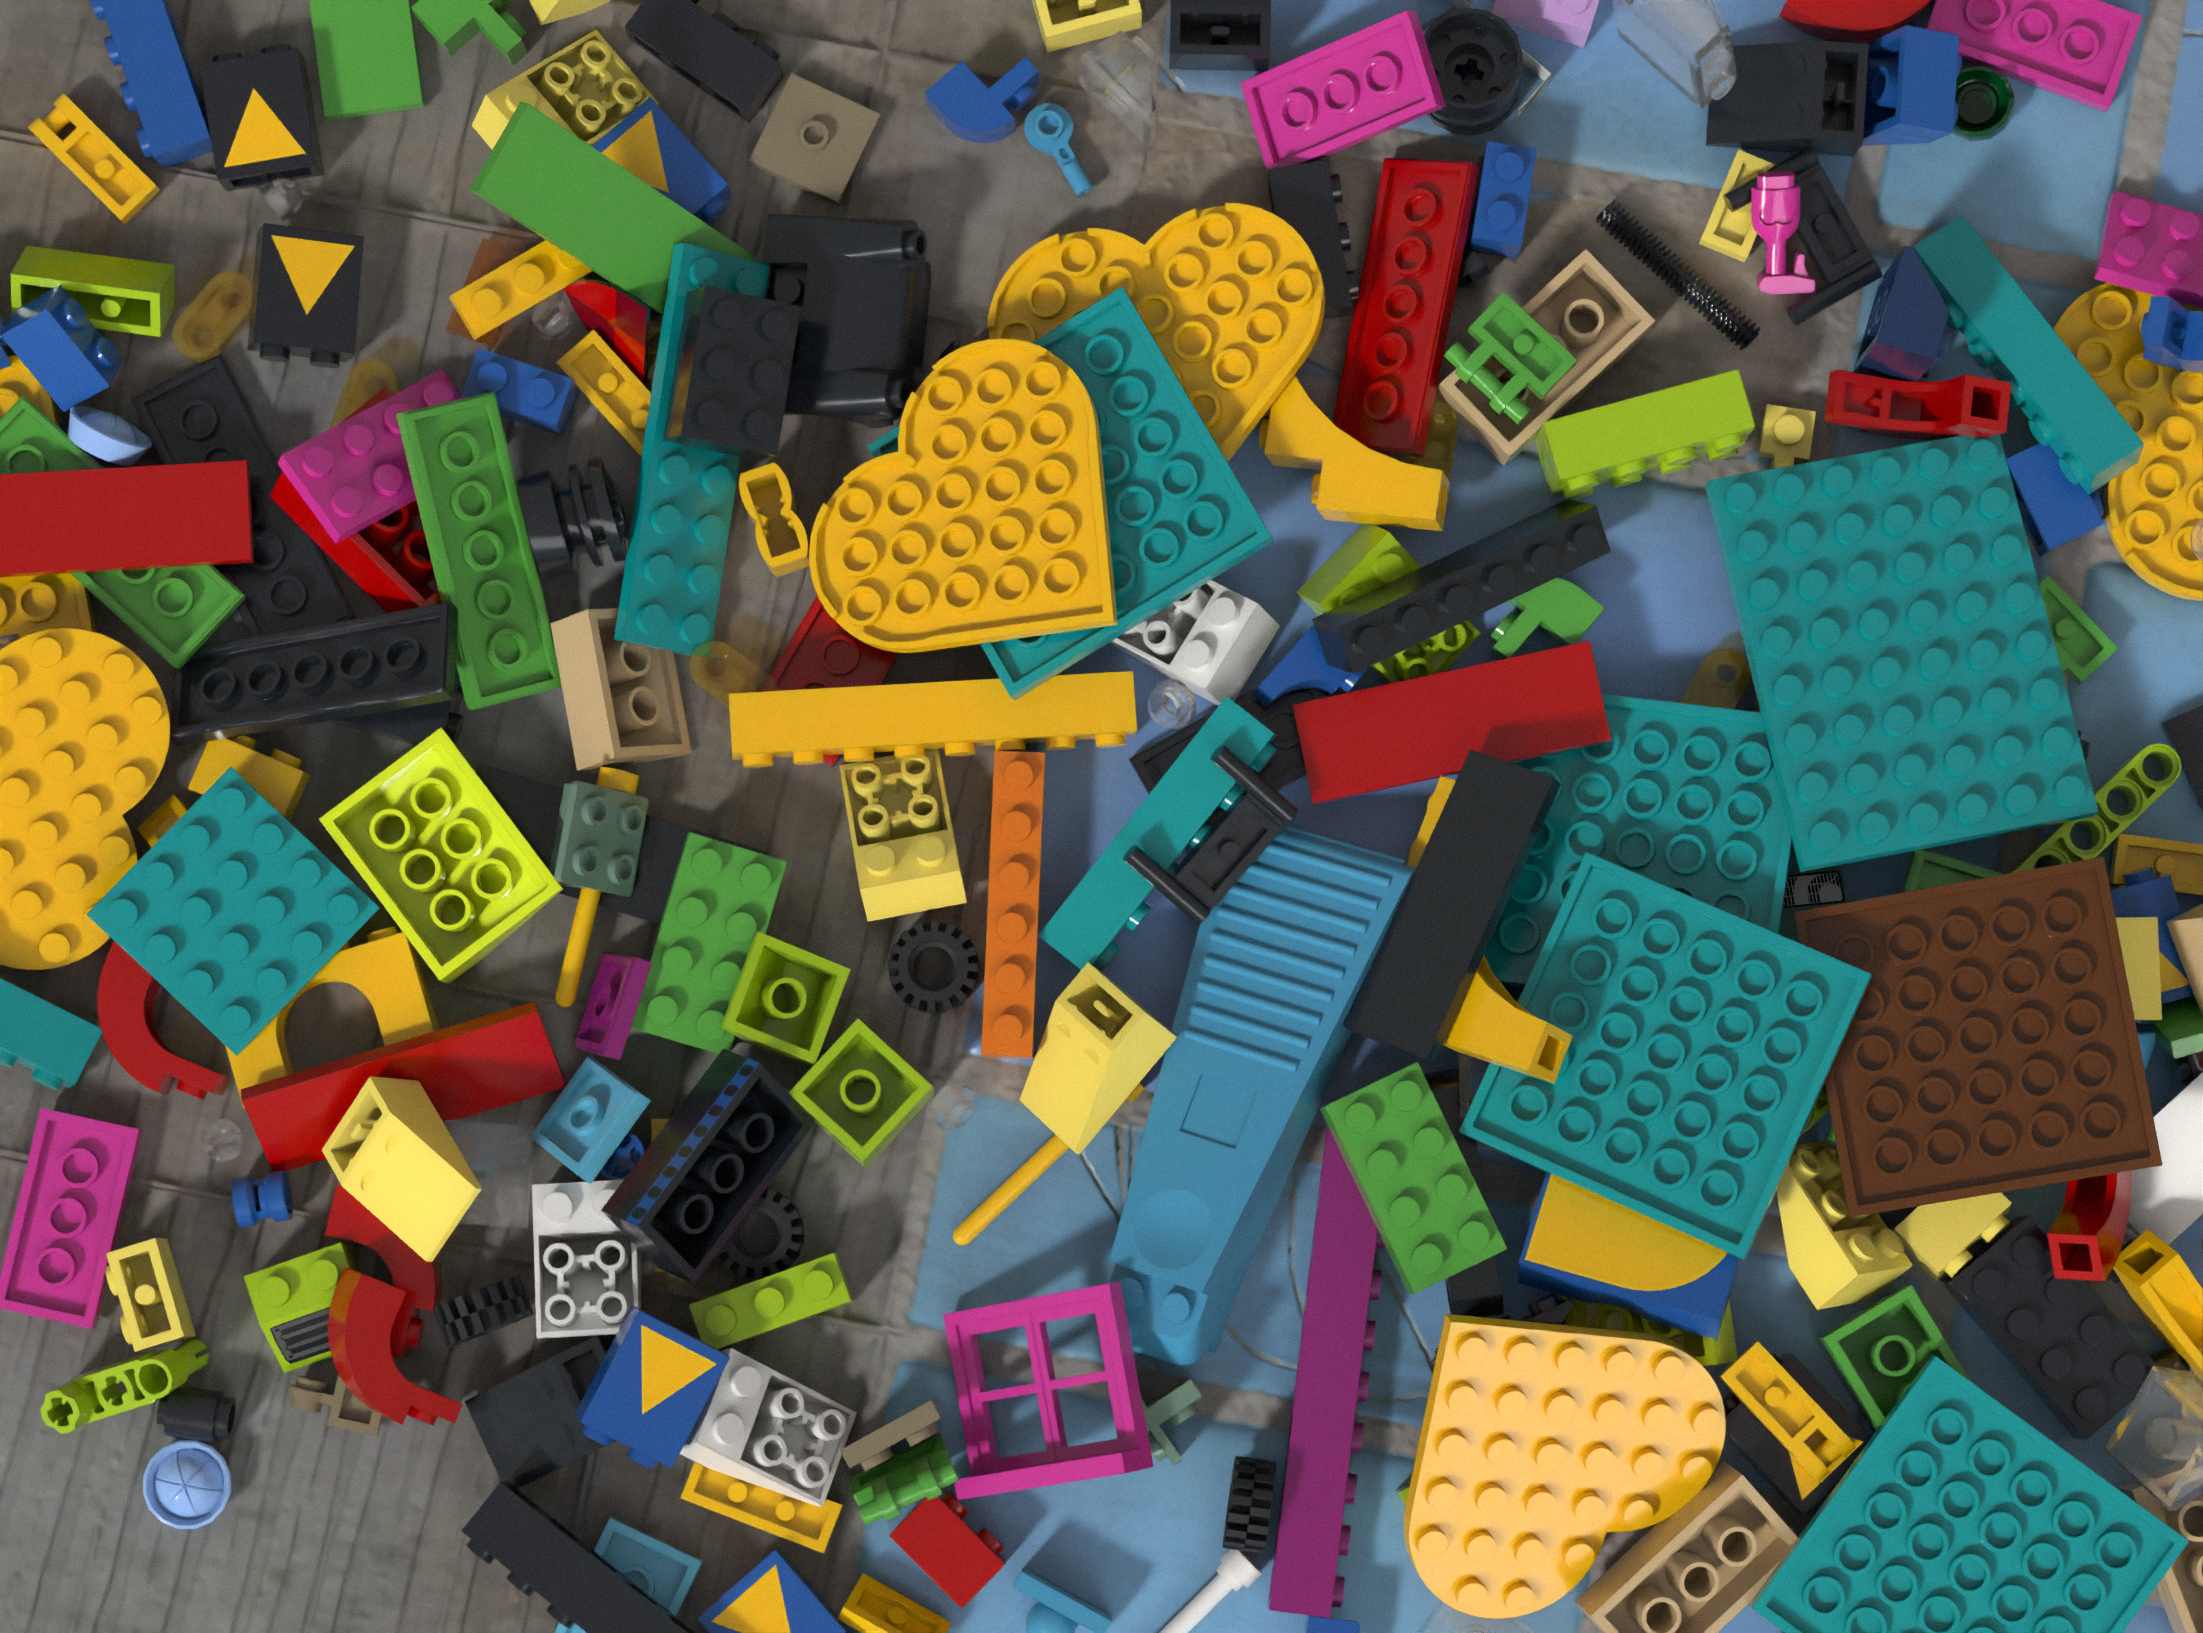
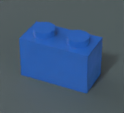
M1487 141L1482 157L1469 247L1474 252L1517 259L1522 246L1537 148Z
M60 285L15 310L0 335L63 412L108 388L122 364L111 341L99 334L87 319L81 304L77 300L70 298Z
M478 348L462 396L467 398L495 391L501 417L564 437L580 390L573 378Z
M2038 443L2005 459L2009 467L2023 525L2039 556L2042 557L2098 529L2104 524L2101 515L2104 514V509L2095 491L2088 495L2080 483L2075 485L2066 478L2059 466L2060 458L2050 445L2043 446Z

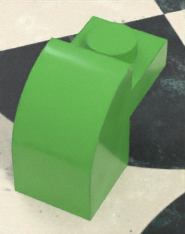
M419 0L411 7L418 21L450 56L455 54L480 30L513 66L528 53L521 39L526 33L522 26L508 11L499 15L510 5L508 0Z
M1555 578L1506 602L1520 613V616L1516 618L1509 613L1494 630L1491 637L1497 643L1492 648L1490 654L1498 660L1513 657L1537 628L1559 647L1576 644L1605 608L1577 585L1564 579Z

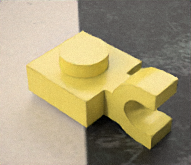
M1766 404L1763 411L1757 457L1772 459L1771 469L1791 466L1794 463H1808L1810 460L1816 411Z

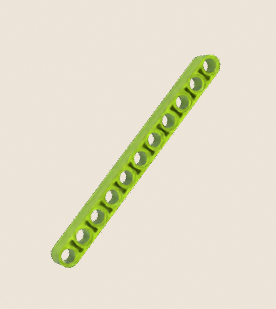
M2157 743L2151 744L2133 754L2094 791L2098 813L2094 817L2060 823L2007 874L2034 869L2035 862L2040 858L2048 860L2053 866L2096 858L2175 783L2180 776L2182 767L2177 752L2168 745ZM2146 756L2155 757L2163 765L2164 774L2160 781L2151 780L2145 775L2143 761ZM2110 790L2119 791L2127 799L2128 808L2125 815H2116L2108 808L2106 799ZM2075 824L2083 825L2091 833L2092 842L2088 850L2079 849L2072 843L2070 832ZM1821 1090L1802 1133L1809 1130L1830 1110L1827 1092Z

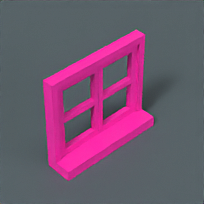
M1120 1281L943 1314L971 1476L959 1478V1481L954 1483L957 1500L1125 1474L1154 1467ZM1095 1313L1105 1371L1056 1379L1046 1322ZM1025 1326L1035 1383L986 1391L976 1334ZM1107 1381L1117 1439L1068 1447L1058 1389ZM1037 1393L1047 1450L998 1458L988 1401Z

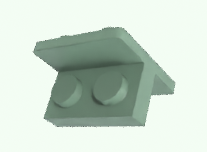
M573 781L571 784L565 783L549 866L554 879L561 886L597 890L630 897L633 891L648 799L582 781Z
M1191 1378L1186 1379L1148 1406L1142 1399L1146 1425L1150 1429L1147 1431L1150 1449L1159 1462L1166 1457L1170 1459L1173 1465L1182 1461L1180 1454L1160 1425L1169 1420L1174 1428L1199 1411L1194 1402L1202 1397Z

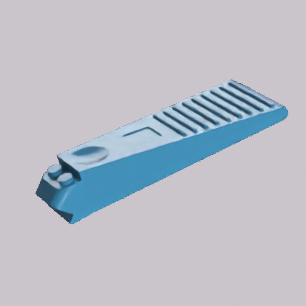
M1285 825L1217 905L1211 909L1209 916L1200 924L1171 1032L1177 1038L1164 1055L1109 1259L1110 1263L1115 1264L1110 1283L1121 1282L1133 1351L1181 1366L1197 1362L1206 1351L1216 1353L1233 1301L1352 1033L1344 1027L1345 1022L1416 869L1406 865L1405 859Z

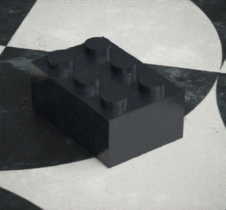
M707 285L687 292L663 441L756 461L777 456L801 307Z

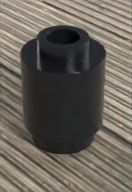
M180 1386L159 1400L157 1424L164 1425L166 1436L207 1442H216L218 1438L229 1439L235 1421L236 1400L235 1398L225 1397L222 1391Z

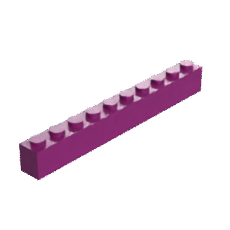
M1332 1098V1099L1330 1100L1329 1104L1332 1103V1102H1334V1101H1336V1100H1338V1099ZM1328 1125L1326 1126L1268 1598V1609L1271 1611L1331 1618L1332 1607L1341 1608L1345 1577L1336 1576L1338 1555L1347 1556L1349 1550L1351 1525L1342 1524L1344 1504H1354L1357 1485V1474L1348 1473L1350 1453L1360 1454L1363 1423L1354 1421L1357 1401L1366 1402L1370 1372L1361 1371L1363 1350H1373L1376 1321L1367 1320L1369 1300L1378 1301L1381 1287L1382 1270L1373 1269L1375 1249H1385V1244Z

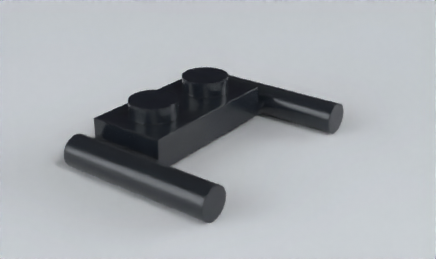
M1811 146L1765 171H1790L1795 173V185H1800V221L1796 232L1821 277L1829 283L1827 286L1786 309L1790 320L1795 326L1883 276L1879 265L1871 257L1867 246L1823 167H1821L1819 158ZM1757 176L1723 195L1724 201L1731 212H1735L1751 203V188L1757 186Z
M1224 744L1214 751L1210 760L1247 793L1244 796L1240 794L1175 868L1176 874L1172 876L1137 845L1132 846L1123 857V861L1197 925L1201 924L1209 916L1211 909L1217 905L1279 834L1282 828L1290 823L1298 813L1296 807Z

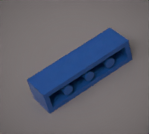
M90 0L99 21L106 19L111 36L104 38L105 46L113 65H122L127 81L120 83V89L129 111H138L143 127L135 129L145 157L153 156L159 165L165 169L213 152L207 112L168 0Z

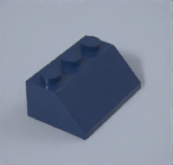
M1904 246L1879 280L1854 366V373L1917 382L1920 377L1927 378L1930 369L1936 368L1939 358H1944L1947 353L1953 333L1952 328L1945 327L1949 309L1914 248Z

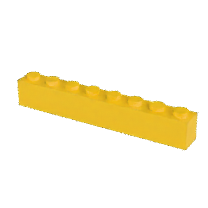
M1133 671L1055 675L1016 700L1010 697L1000 678L728 694L732 760H743V767L746 768L773 766V758L793 757L795 765H811L823 763L824 755L844 754L845 762H863L874 760V752L894 751L895 759L925 757L924 749L945 748V756L975 754V746L995 745V751L1023 752L1026 751V743L1045 742L1046 750H1069L1076 748L1075 741L1095 740L1096 747L1110 748L1126 745V738L1134 737L1137 732Z

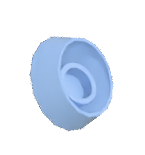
M78 405L70 408L68 438L75 445L98 458L118 465L132 466L152 447L151 439L144 432L118 415L87 406Z
M178 1440L162 1447L150 1459L143 1475V1495L149 1510L162 1523L176 1529H196L212 1522L225 1509L231 1494V1473L225 1459L212 1446L198 1440Z

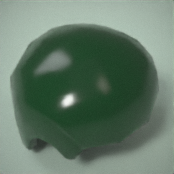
M1981 65L1965 67L1960 70L1956 80L1955 95L1959 112L1956 124L1953 127V134L1968 141L1989 140L2005 130L2013 117L2015 96L2012 87L2004 74L1994 71L1989 67Z

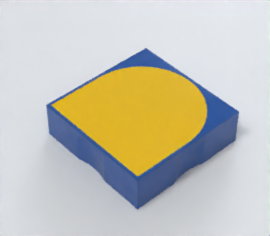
M1546 1172L1518 1262V1283L1586 1303L1618 1306L1646 1320L1717 1340L1737 1273L1739 1258Z

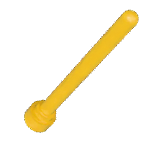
M600 767L596 785L635 795L640 776L618 769ZM581 888L555 994L556 1003L561 1007H569L575 1001L601 891Z
M1141 1083L1136 1086L1121 1106L1127 1100L1133 1103L1146 1090ZM1056 1134L1052 1136L953 1231L954 1241L962 1246L969 1244L1070 1147Z

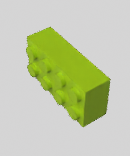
M1739 369L1545 421L1534 441L1550 497L1564 494L1566 501L1589 496L1594 493L1593 487L1602 483L1612 481L1614 488L1634 484L1642 480V473L1660 468L1662 475L1675 473L1691 466L1689 461L1701 456L1708 455L1710 462L1732 457L1739 453L1738 447L1745 444L1746 439L1755 428V423Z

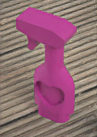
M1790 171L1758 173L1757 186L1751 188V217L1754 230L1766 243V270H1762L1757 275L1756 285L1759 290L1772 295L1815 292V280L1805 269V255L1802 251H1798L1795 254L1793 270L1786 269V241L1796 231L1800 221V185H1795V173Z

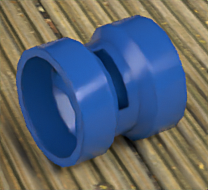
M628 1132L600 1170V1173L610 1180L625 1179L648 1149L647 1145L640 1137Z
M285 1170L268 1172L265 1178L254 1180L249 1175L232 1179V1201L236 1220L240 1228L256 1226L260 1220L268 1218L275 1222L292 1220L293 1199Z

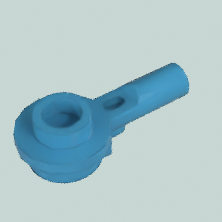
M1044 103L1036 106L1028 113L1025 119L1024 133L1027 141L1034 149L1045 152L1046 156H1054L1076 196L1085 195L1094 186L1070 146L1071 137L1073 136V122L1070 114L1057 104Z

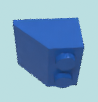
M1905 25L1867 43L1869 44L1864 135L1861 146L1923 144L1952 134L1959 112L1958 104L1955 101L1956 80L1962 65V58L1958 52L1959 35Z

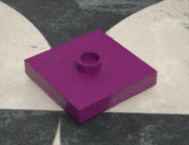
M611 952L602 953L573 1041L574 1048L616 1060L621 1059L652 962Z

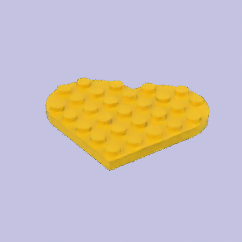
M1225 203V206L1211 207L1199 211L1195 208L1175 217L1162 226L1145 245L1123 233L1100 228H1087V231L1074 232L1062 236L1055 234L1036 243L1010 266L1001 279L990 304L987 328L989 329V339H1016L1032 343L1120 287H1123L1227 462H1229L1312 351L1323 323L1325 288L1321 271L1313 253L1292 226L1280 217L1262 208L1240 203Z
M2104 283L2078 297L2056 321L2053 330L2144 443L2138 463L2105 484L2104 511L2107 527L2121 557L2148 584L2172 596L2203 601V373L2172 369L2145 360L2143 358L2145 346L2143 345L2144 341L2141 335V323L2144 314L2149 312L2151 296L2155 295L2111 283ZM2178 302L2189 311H2203V308Z
M1003 338L978 341L949 353L932 366L934 370L926 377L915 393L912 391L906 402L899 425L898 452L873 458L848 473L843 478L845 482L834 492L827 504H822L813 524L809 544V567L819 600L829 615L843 629L858 640L881 650L899 653L925 652L1118 625L1100 428L1095 405L1082 380L1065 362L1047 349L1027 341Z
M73 627L47 628L23 635L0 648V965L23 970L52 969L78 961L101 947L110 936L86 914L138 862L134 839L123 814L143 799L152 788L163 768L170 740L169 712L161 687L146 663L126 645L105 634Z
M1445 1314L1404 1513L1405 1544L1411 1562L1430 1591L1442 1602L1458 1611L1476 1617L1494 1619L1518 1617L1538 1611L1559 1600L1572 1590L1592 1567L1603 1545L1606 1532L1633 1531L1657 1524L1674 1515L1706 1485L1720 1459L1726 1432L1725 1409L1717 1385L1711 1375L1689 1351L1677 1343L1657 1335Z

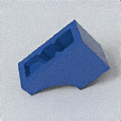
M1313 624L1251 695L1266 708L1280 696L1300 689L1320 690L1330 697L1339 687L1347 693L1367 670L1363 669L1353 674L1327 665Z

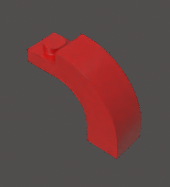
M1787 0L1779 17L1804 33L1818 39L1834 42L1869 43L1905 25L1909 26L1925 12L1933 0Z
M1836 370L1830 372L1824 422L1862 428L1861 433L1903 439L1939 440L1961 435L1977 438L1992 437L2006 433L2011 383L1968 374L1945 381L1913 382Z
M114 941L100 975L97 1010L104 1039L117 1062L135 1080L157 1093L168 1095L175 1078H177L179 1082L176 1089L204 1100L207 1092L222 1096L230 1077L176 1054L164 1043L157 1031L154 1019V1006L161 984Z
M2132 1171L2067 1181L2063 1207L2058 1218L2047 1233L2055 1279L2106 1280L2117 1261L2126 1233L2131 1201Z
M336 1185L325 1235L358 1242L374 1250L388 1266L393 1286L407 1292L392 1326L390 1348L392 1356L408 1357L410 1348L418 1349L423 1335L424 1319L418 1318L419 1309L434 1312L433 1308L441 1305L442 1277L438 1258L436 1256L433 1262H426L345 1188Z
M344 1267L329 1310L328 1340L334 1365L346 1387L365 1406L403 1425L406 1415L433 1426L438 1417L455 1423L463 1404L408 1381L399 1372L393 1361L390 1348L391 1330L407 1292Z

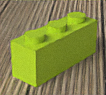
M27 245L10 273L12 314L18 308L60 285L70 298L77 300L81 304L87 319L95 329L161 337L175 309V265Z
M831 1253L689 1304L701 1341L721 1350L854 1302L838 1253Z

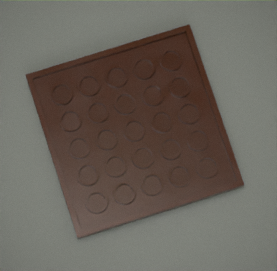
M2104 857L1794 912L1800 944L1872 975L1825 1081L1849 1218L2162 1166Z

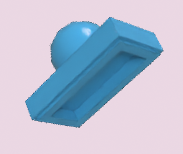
M1028 1568L1021 1570L1014 1583L1013 1588L1039 1601L1028 1612L1026 1619L1027 1633H1075L1076 1622L1095 1633H1106L1112 1622L1111 1614Z

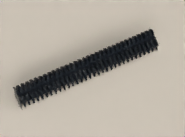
M1615 200L1596 217V223L1601 222L1600 226H1605V231L1610 230V235H1615L1614 239H1620L1619 243L1624 242L1623 247L1629 246L1628 251H1634L1633 255H1638V260L1643 259L1642 263H1647V268L1652 267L1651 271H1656V276L1661 275V280L1666 279L1665 284H1671V289L1675 287L1674 292L1680 291V297L1685 295L1684 300H1689V305L1694 304L1693 308H1698V313L1703 312V317L1708 316L1707 321L1712 320V325L1717 324L1716 329L1722 328V334L1727 332L1726 337L1731 336V342L1736 340L1735 345H1740V350L1747 348L1760 335L1758 334L1760 327L1754 330L1755 323L1749 326L1750 318L1744 321L1746 315L1739 317L1742 312L1741 310L1735 313L1736 306L1730 309L1732 306L1731 302L1725 305L1728 300L1727 298L1721 301L1722 294L1716 297L1718 290L1712 293L1713 286L1707 289L1708 281L1702 285L1704 278L1697 280L1700 274L1693 276L1694 269L1688 272L1690 269L1689 265L1683 268L1686 262L1684 261L1679 264L1680 257L1674 260L1676 253L1670 256L1671 249L1665 252L1667 245L1660 248L1662 241L1657 244L1655 243L1658 237L1651 240L1652 232L1646 235L1648 229L1641 231L1644 226L1643 224L1637 227L1638 220L1632 223L1634 216L1627 219L1630 213L1628 212L1623 215L1625 208L1618 211L1620 204L1614 207Z

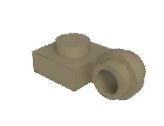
M339 1375L334 1394L325 1391L326 1381L305 1376H297L295 1385L289 1386L287 1395L292 1397L291 1407L320 1413L322 1404L331 1405L326 1426L372 1436L379 1435L383 1415L371 1410L360 1402L346 1387Z

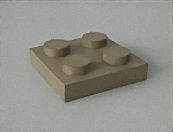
M934 1398L844 1447L840 1452L849 1469L860 1463L866 1472L893 1457L894 1453L890 1446L906 1438L911 1447L937 1433L939 1429L935 1421L944 1417V1414Z

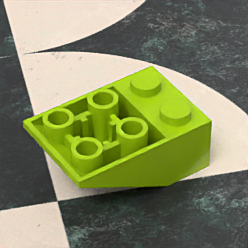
M1362 524L1296 593L1319 616L1421 567L1389 531L1376 525ZM1467 620L1370 667L1387 684L1445 672L1481 634Z

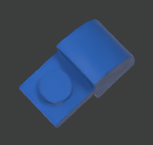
M1024 57L988 89L961 60L925 92L926 105L952 133L964 140L976 143L999 141L1016 131L1015 118L1009 110L1014 108L1016 111H1020L1038 94L1036 87L1039 85V71Z
M2151 296L2149 312L2144 314L2141 323V335L2144 341L2143 345L2145 346L2143 358L2160 366L2203 373V311H2189L2171 297Z

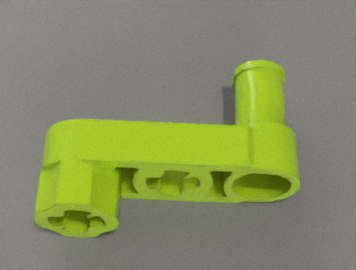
M188 1339L173 1350L165 1349L157 1353L148 1352L79 1374L45 1394L44 1404L40 1408L42 1419L47 1426L55 1428L61 1434H66L84 1424L154 1403L182 1386L190 1374L206 1367L209 1362V1353H205L196 1358L195 1354L207 1347L200 1340ZM115 1382L117 1384L123 1382L126 1386L127 1392L125 1390L119 1392L116 1388Z

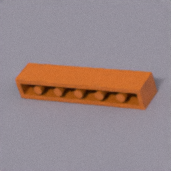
M994 751L981 1055L983 1058L1033 1060L1046 772V756L1043 752Z

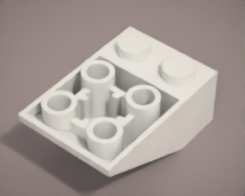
M1210 580L1110 643L1189 691L1219 706L1226 696L1235 701L1280 628V625L1258 603Z
M624 1179L592 1181L591 1184L588 1182L532 1185L537 1339L617 1334L631 1306L634 1305L641 1309L642 1251L601 1211Z
M732 1348L721 1350L730 1359L680 1454L711 1470L818 1507H823L842 1455L840 1450L845 1447L857 1413Z

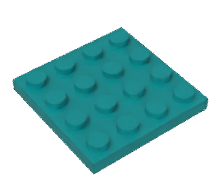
M230 767L86 915L237 1056L380 909V906L233 767Z

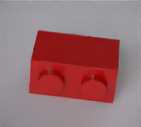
M947 1491L943 1496L940 1495L930 1501L926 1497L889 1536L962 1609L1006 1564V1561L1000 1556L1006 1548L987 1528L983 1527L977 1533L963 1519L969 1513V1510L950 1491Z

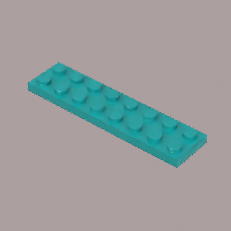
M687 243L674 244L614 640L698 658H710L740 457L663 441L687 292L707 285L764 298L769 265Z

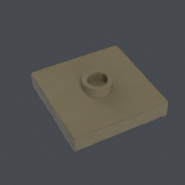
M791 73L749 158V164L839 206L880 123L881 114Z

